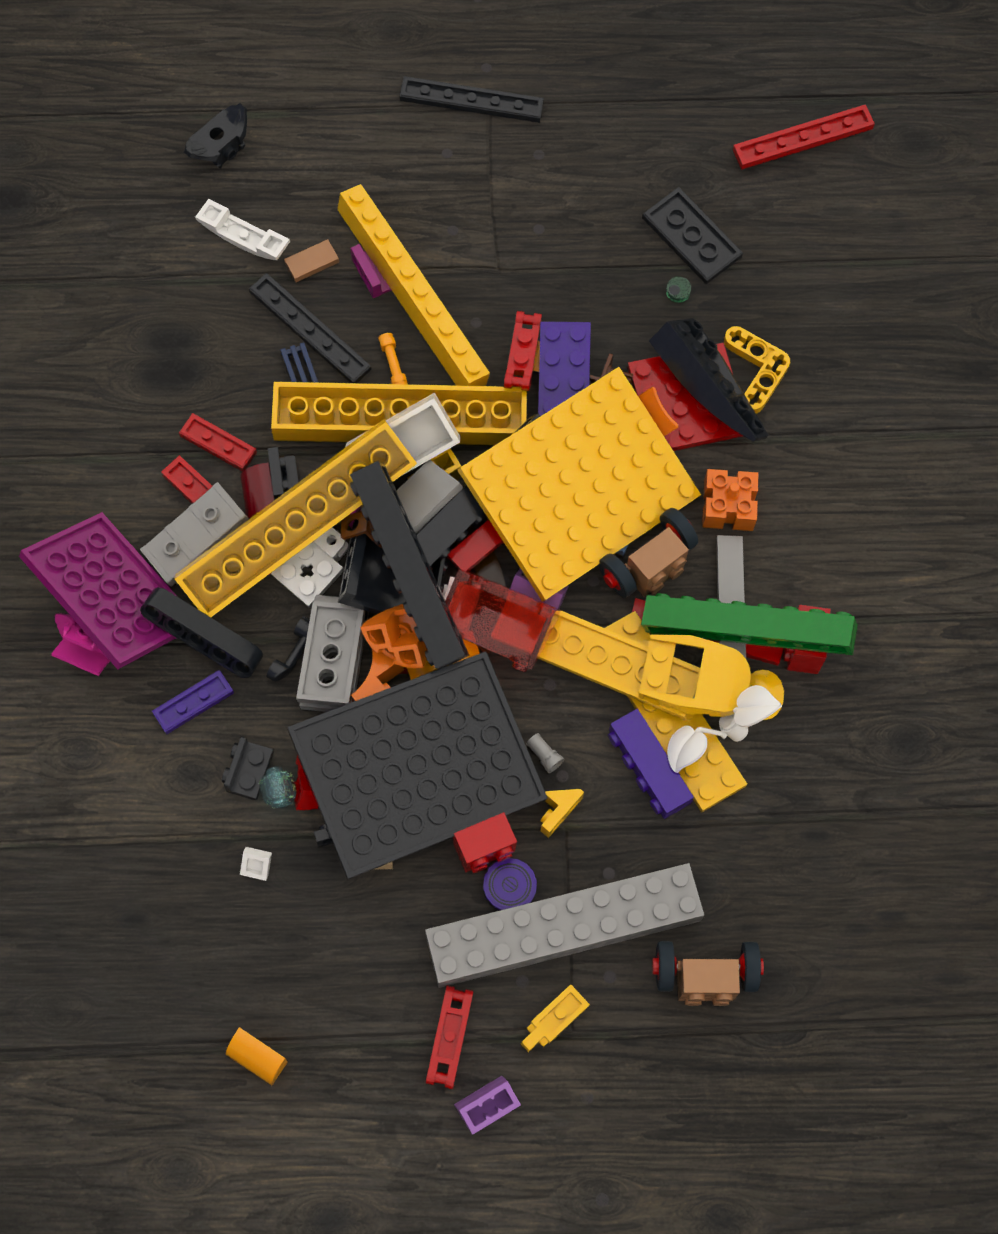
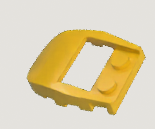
M651 635L638 698L644 699V696L658 700L661 706L671 707L683 711L684 714L694 716L695 714H709V716L713 717L730 716L734 714L733 709L738 707V696L745 689L749 688L751 679L750 667L745 657L739 651L723 644L692 635ZM676 644L704 649L695 698L666 694Z

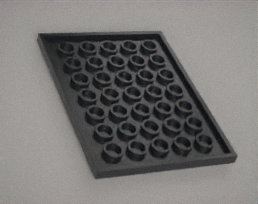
M486 651L287 727L347 880L453 838L454 833L503 812L507 816L548 799Z

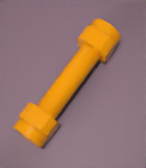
M384 333L378 338L380 347L386 353L392 373L391 383L408 385L406 375L401 372L395 352L396 342L393 334Z

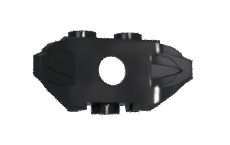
M239 103L238 105H231L225 110L223 109L188 139L184 153L190 158L212 161L217 167L222 168L227 160H232L237 155V152L245 147L243 139L246 136L247 108ZM221 132H224V136L221 139L214 140Z

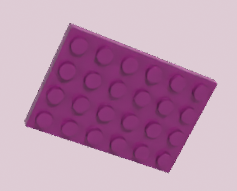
M103 512L21 550L20 559L117 670L176 639L173 635L144 618L140 608L154 588H163L175 596L177 595Z

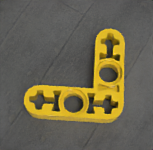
M733 326L726 331L724 337L725 347L761 368L745 392L749 403L755 397L757 391L760 393L757 403L751 405L755 413H759L786 374L790 358L784 351L747 330ZM736 335L739 336L740 339L735 343L731 341ZM746 341H749L746 349H743V346L746 344ZM758 346L763 349L764 353L761 356H755L751 353L750 349ZM778 360L783 361L775 373L771 371L775 362ZM763 377H768L772 380L773 385L764 387L760 384L759 380Z

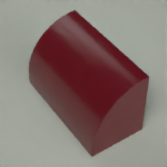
M269 462L251 466L240 475L246 516L249 519L274 501Z

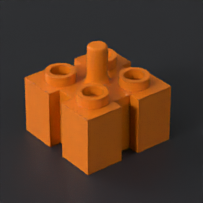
M707 469L704 479L703 499H705V504L703 507L702 528L723 529L724 523L733 524V530L753 531L757 521L758 501H755L758 492V472L738 471L736 477L728 476V470Z

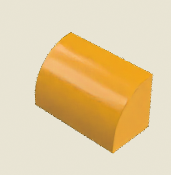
M240 1027L226 1050L228 1057L271 1086L288 1063L286 1058Z

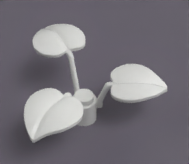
M754 685L745 689L738 696V707L733 709L734 714L720 718L719 727L721 731L698 727L694 730L688 725L681 727L672 735L668 744L667 755L672 770L678 773L684 767L696 762L704 754L707 748V737L703 733L718 735L723 739L728 736L735 742L741 741L747 736L749 726L755 725L772 715L782 707L781 703L766 688Z

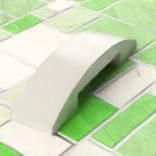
M210 199L206 201L195 217L199 223L238 248L266 259L278 260L290 243V239L270 229L265 232L231 215L228 208Z

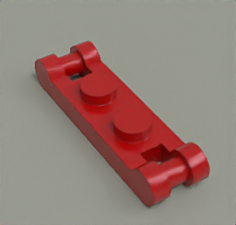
M517 311L504 388L512 389L513 386L521 387V390L525 391L530 390L542 314L526 315L525 312ZM523 325H532V329L523 328Z
M446 986L426 1084L434 1085V1083L444 1084L445 1088L453 1089L474 991L466 989L464 992L455 990L454 986ZM452 1000L462 1002V1008H452ZM438 1064L448 1065V1073L437 1072Z

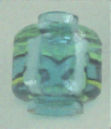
M273 767L266 770V775L259 780L262 799L265 804L271 805L272 808L289 806L297 795L292 773L282 770L281 767Z

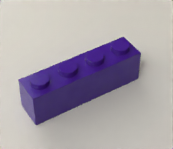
M638 708L610 724L609 740L615 748L619 747L622 751L624 764L629 770L633 769L637 775L636 782L642 792L647 791L652 799L650 800V805L657 815L661 814L666 819L692 803L694 798L680 774L672 770L666 752Z

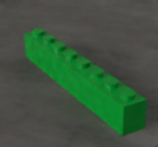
M657 593L655 596L647 595L641 622L645 632L650 634L692 635L706 640L853 655L858 627L855 616L847 612L829 614L819 609L799 611V609L791 606L779 609L773 608L768 604L750 606L740 601H732L730 604L721 603V601L712 598L700 601L690 596L671 598L669 595Z

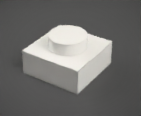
M245 847L240 875L266 881L269 875L272 853Z

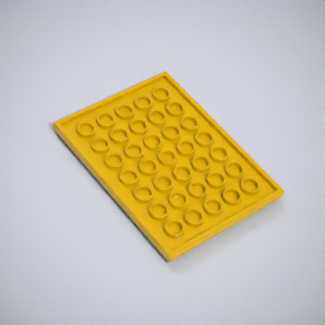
M620 367L457 470L542 602L600 564L599 560L609 553L615 554L659 524L660 516L670 508L680 510L701 495Z

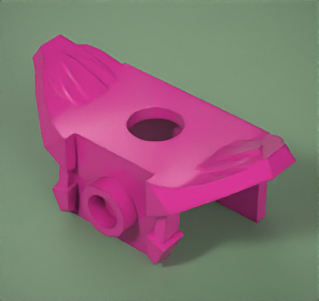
M55 614V622L63 640L55 648L51 656L99 676L110 660L69 614Z

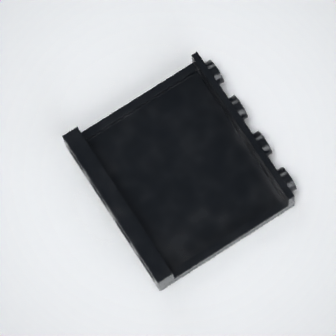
M359 520L353 521L352 531L357 528ZM366 534L350 538L338 603L379 614L387 609L403 604L406 600L403 593H398L392 579L395 578V575L391 568L388 569L382 559V554H384L383 548H380ZM445 558L442 560L437 559L431 565L433 567L432 572L442 593L444 584L441 583V580L448 566Z

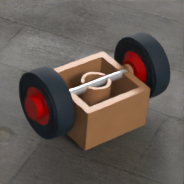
M670 508L662 513L660 523L664 531L628 557L627 564H624L611 553L599 560L600 564H598V567L606 584L619 596L626 598L634 593L636 589L643 597L649 593L654 595L664 587L663 583L669 578L674 580L683 573L688 551L698 544V536L689 520L680 511Z
M660 941L656 946V958H652V974L656 975L658 991H673L675 976L678 974V1001H685V1005L688 1006L702 1005V1001H712L714 1006H727L729 1001H733L740 993L739 975L743 991L757 992L760 987L761 975L764 973V962L760 957V949L757 942H743L739 959H683L680 962L675 957L673 943L670 941Z

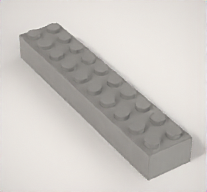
M687 863L425 929V934L438 987L441 988L700 922L704 917V912L690 864Z

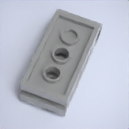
M316 595L312 603L296 696L297 702H300L299 706L303 710L331 711L352 703L351 694L357 690L365 640L360 627L368 620L369 612L338 603L339 597ZM333 680L332 682L325 684L326 681Z

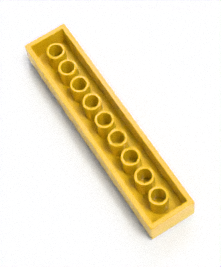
M274 382L271 429L274 441L349 442L370 430L383 419L391 418L435 392L460 435V443L458 444L496 445L511 436L526 421L527 391L521 390V387L509 389L498 386Z
M383 419L176 573L175 580L198 610L212 617L363 505L360 496L356 497L351 489L350 482H353L350 474L376 461H380L385 464L391 480L394 482L417 463L385 419Z

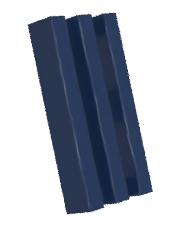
M304 342L300 343V346L297 347L295 345L290 346V349L287 350L285 348L280 349L291 382H297L288 358L293 355L301 381L307 382L298 353L302 352L312 383H318Z

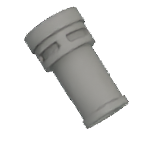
M539 733L533 735L527 741L526 745L541 760L540 763L548 773L556 770L564 762V758L556 750H552Z

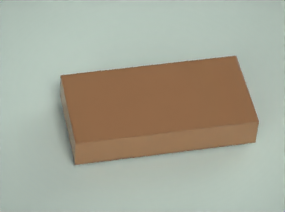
M327 239L284 259V262L296 283L339 263V258Z

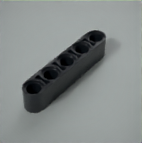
M154 588L140 608L141 614L148 621L241 678L252 676L263 658L262 651L256 645L166 589Z

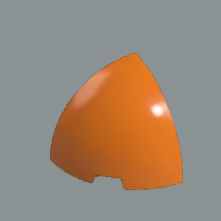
M403 604L380 612L362 624L360 627L368 644L376 653L382 652L393 659V664L402 667L424 668L427 662L425 656L427 648L424 641L420 642L414 631V627L417 625L413 616L409 617Z

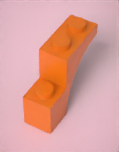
M370 646L373 655L371 669L363 684L351 694L352 702L391 688L387 682L404 671V667L393 664V659L382 652L376 653Z

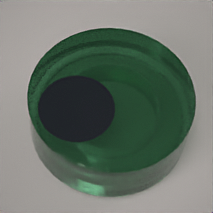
M674 277L668 282L666 294L670 300L684 302L689 298L691 284L686 278Z

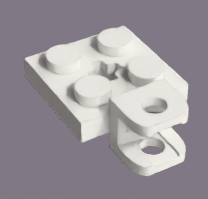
M332 527L275 569L271 574L311 608L315 596L323 595L344 571V568L338 564V561L345 555L349 545L346 540L341 538V534ZM313 566L312 572L314 574L311 577L308 575L305 577L301 576L304 567Z

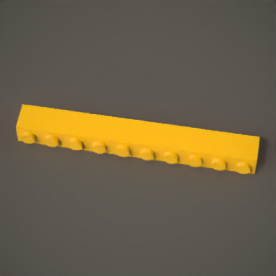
M360 184L341 192L338 203L339 213L455 385L486 386L490 372L363 186Z

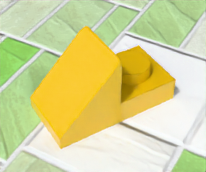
M581 789L545 791L548 798L545 802L555 809L554 811L549 809L540 820L543 823L540 831L549 838L583 799L584 792Z

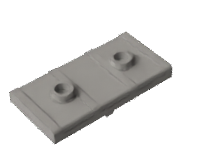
M216 482L211 489L196 502L192 503L189 508L168 524L140 550L166 583L172 587L174 584L178 585L175 580L176 573L249 520V518L224 488Z

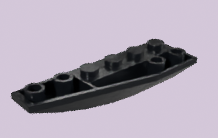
M694 318L667 321L649 342L678 381L709 412L736 432L753 442L766 439L769 435L764 429V425L757 417L727 363L717 350L716 343L704 333L702 325Z

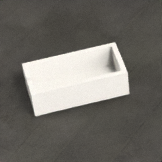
M435 392L385 420L417 463L407 472L460 443V435ZM363 434L347 442L345 447H347L349 444H351L353 441L358 439Z

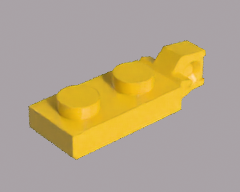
M569 985L531 1021V1024L527 1027L530 1034L521 1042V1045L529 1052L538 1043L543 1047L548 1043L550 1044L590 1004L572 985Z

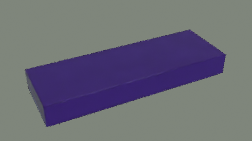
M218 670L152 710V713L167 735L229 697L234 692L221 671Z

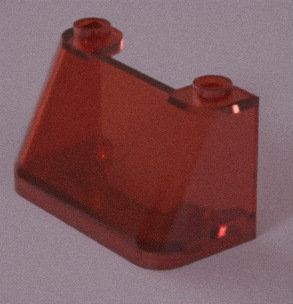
M459 569L446 598L447 606L462 639L509 658L513 662L512 667L523 672H527V669L533 670L561 610L472 572Z

